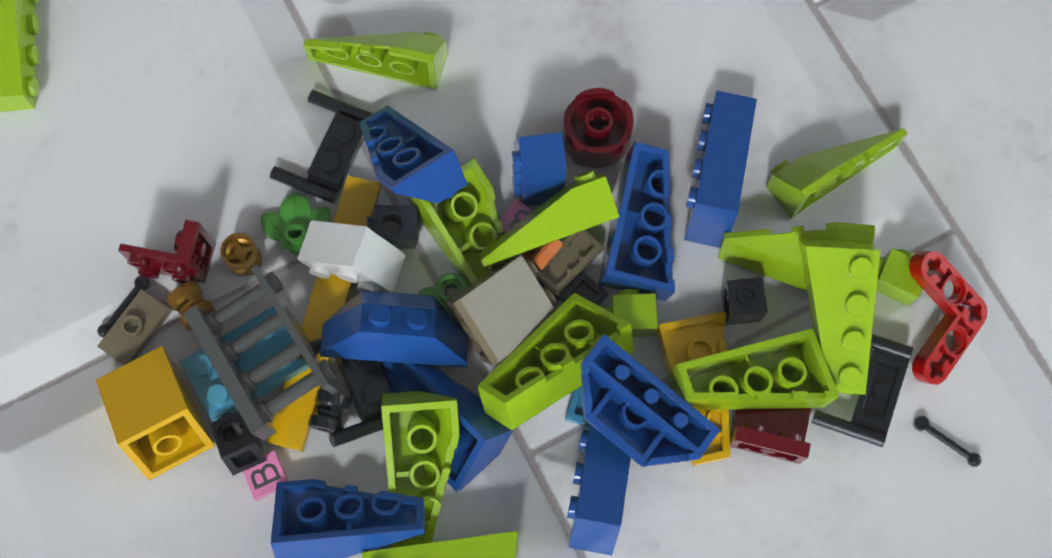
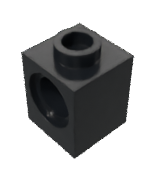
M374 205L373 216H367V227L397 249H415L418 240L417 205ZM387 221H394L400 225L401 230L393 234L388 233L383 229L382 225Z
M763 277L726 281L721 290L723 311L726 314L725 325L761 322L768 312Z
M239 411L226 414L222 418L210 423L220 458L233 476L267 461L260 438L251 434Z

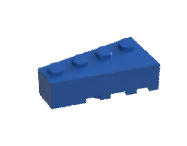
M716 90L713 103H706L702 123L707 124L706 131L701 130L697 144V150L702 151L701 158L695 159L691 178L696 179L695 187L690 186L686 207L690 208L684 237L685 241L720 248L723 234L732 231L739 211L757 102L755 98Z
M634 142L626 154L615 203L619 217L611 222L598 285L618 290L636 289L639 290V294L656 293V299L666 301L675 293V280H673L672 272L674 255L673 248H671L672 213H670L669 207L671 192L668 150Z

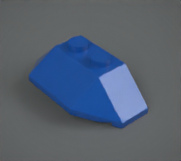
M362 290L323 323L320 357L466 368L467 334L435 296Z
M605 334L602 335L580 364L584 420L641 467L698 460L720 431L717 426Z

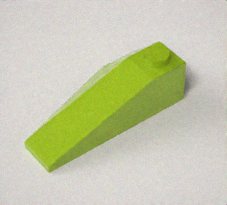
M903 128L800 156L791 163L784 160L771 170L772 176L766 188L792 219L897 148L908 133Z
M475 158L460 166L468 185L458 190L453 197L442 200L439 203L412 197L408 198L411 205H417V215L458 273L466 279L468 285L510 259L507 258L483 267L478 255L503 236L502 232H504L502 221H499L494 202L496 200L494 189Z
M594 170L574 176V183L563 187L482 251L478 257L483 267L618 218L619 214L606 176L600 173L595 175Z
M833 222L826 223V229L805 231L804 225L791 226V232L773 234L768 229L724 233L718 259L807 291L798 239L869 242L873 244L875 225Z
M422 391L383 394L381 409L388 490L392 493L424 498L425 534L393 543V548L431 543L444 490L451 471L453 456L460 437L457 398Z

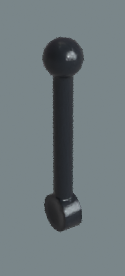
M140 275L135 279L133 290L107 323L98 327L97 333L100 337L104 338L141 289L147 290L149 288L150 281L147 277Z
M919 416L914 420L913 426L916 430L927 431L965 457L970 466L977 467L981 464L982 458L978 453H970L930 425L928 418L925 416Z

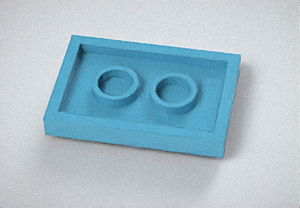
M273 306L226 333L222 338L225 342L227 340L233 342L275 314V308ZM284 325L239 355L240 359L236 362L241 371L246 370L249 372L292 344L294 340ZM203 348L180 361L212 422L226 414L238 411ZM296 358L256 384L257 389L253 392L259 399L310 367L305 359L298 360Z

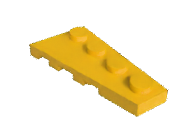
M725 311L658 324L656 333L667 375L679 363L727 351V342L724 340ZM697 410L717 426L720 431L702 457L691 461L692 467L729 458V410Z

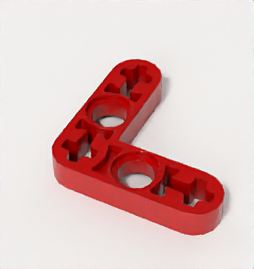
M920 250L910 260V274L945 314L915 356L912 363V372L915 379L919 382L938 385L948 377L987 318L988 311L984 300L943 254L938 251ZM950 280L953 284V293L947 299L944 294V287ZM950 331H952L954 334V343L952 347L948 349L945 343V339L947 334Z

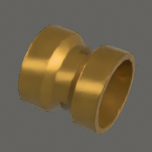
M244 233L231 234L221 244V257L231 271L238 276L252 275L254 273L251 268L256 265L261 266L263 259L261 251L250 236Z
M189 281L178 286L166 299L171 309L178 311L181 315L180 322L186 330H192L183 313L196 305L206 313L210 311L215 313L217 311L210 300L203 298V290L196 281Z

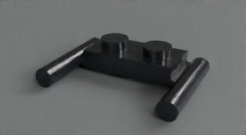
M312 90L309 94L308 102L336 114L307 171L308 177L305 178L274 166L270 173V179L334 204L339 190L364 141L359 122L374 113Z
M872 334L871 349L874 350L869 361L866 395L859 394L851 421L815 410L811 423L883 448L914 347Z
M322 338L310 341L316 354H320ZM300 355L299 357H297V359L301 360L304 359L303 355ZM335 358L362 422L329 433V440L333 447L383 430L382 396L392 392L379 361Z

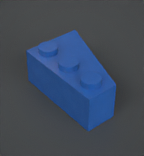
M562 132L518 137L514 142L515 151H512L514 196H521L522 203L527 207L542 205L565 187L567 164Z
M590 425L589 430L582 429L578 451L585 452L583 463L576 462L573 484L579 485L577 496L571 495L567 518L573 519L568 548L612 556L622 523L631 458Z

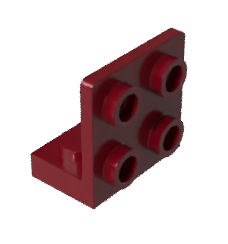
M185 220L183 230H179L175 237L174 249L176 254L120 244L118 251L128 260L127 263L134 266L138 270L137 273L144 277L158 279L159 275L171 276L173 281L180 284L189 281L206 283L216 243L200 222Z
M811 408L736 409L730 434V447L800 464L808 459L811 443L805 442Z

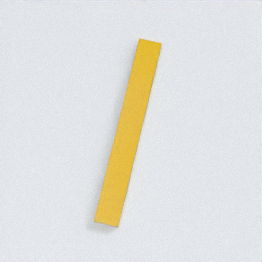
M347 175L333 223L367 227V216H373L374 205H377L382 188L381 183ZM330 275L329 279L316 277L301 327L309 342L322 338L323 323L348 303L354 283L344 281L336 275ZM317 354L321 361L326 359L330 364L331 357H320V354ZM309 368L286 381L282 391L311 373L312 370ZM318 385L275 414L272 424L277 433L267 439L268 444L304 453L311 430L307 424L310 415L316 410L317 405L314 400L317 390L323 389L321 385Z

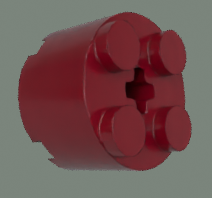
M605 88L587 89L576 96L565 110L562 134L565 149L576 164L592 168H602L623 159L629 147L634 126V116L630 105L625 100L623 101L616 96L615 92Z

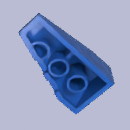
M388 105L359 122L376 177L379 182L395 194L439 203L442 200L453 197L458 190L468 185L454 150Z
M382 361L380 366L392 393L422 391L457 398L460 437L453 456L447 483L456 492L462 490L500 455L513 430L485 414L480 397L434 366Z
M317 479L277 482L270 543L275 558H347L425 534L424 498L386 491L372 494L358 491V487L352 485H345L344 488L327 486L325 481Z

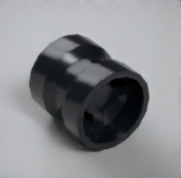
M317 390L314 400L317 405L316 410L310 415L307 426L325 433L345 428L343 418L344 414L350 410L352 399L339 393L332 395L326 390Z

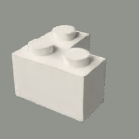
M311 220L297 260L310 267L309 273L324 279H329L330 275H336L344 281L356 283L358 291L393 292L406 254L366 226Z

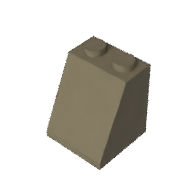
M515 255L444 300L459 326L467 334V339L481 361L492 366L511 354L556 311L555 307L558 306L552 292L548 288L542 289L536 277L539 276V272L530 258L524 259L522 255Z

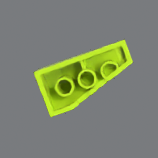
M404 32L305 39L303 44L308 60L435 90L438 89L448 55L446 39H442L439 35L431 32L423 34Z

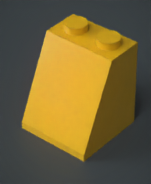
M163 346L96 379L118 446L148 480L215 446L177 365Z

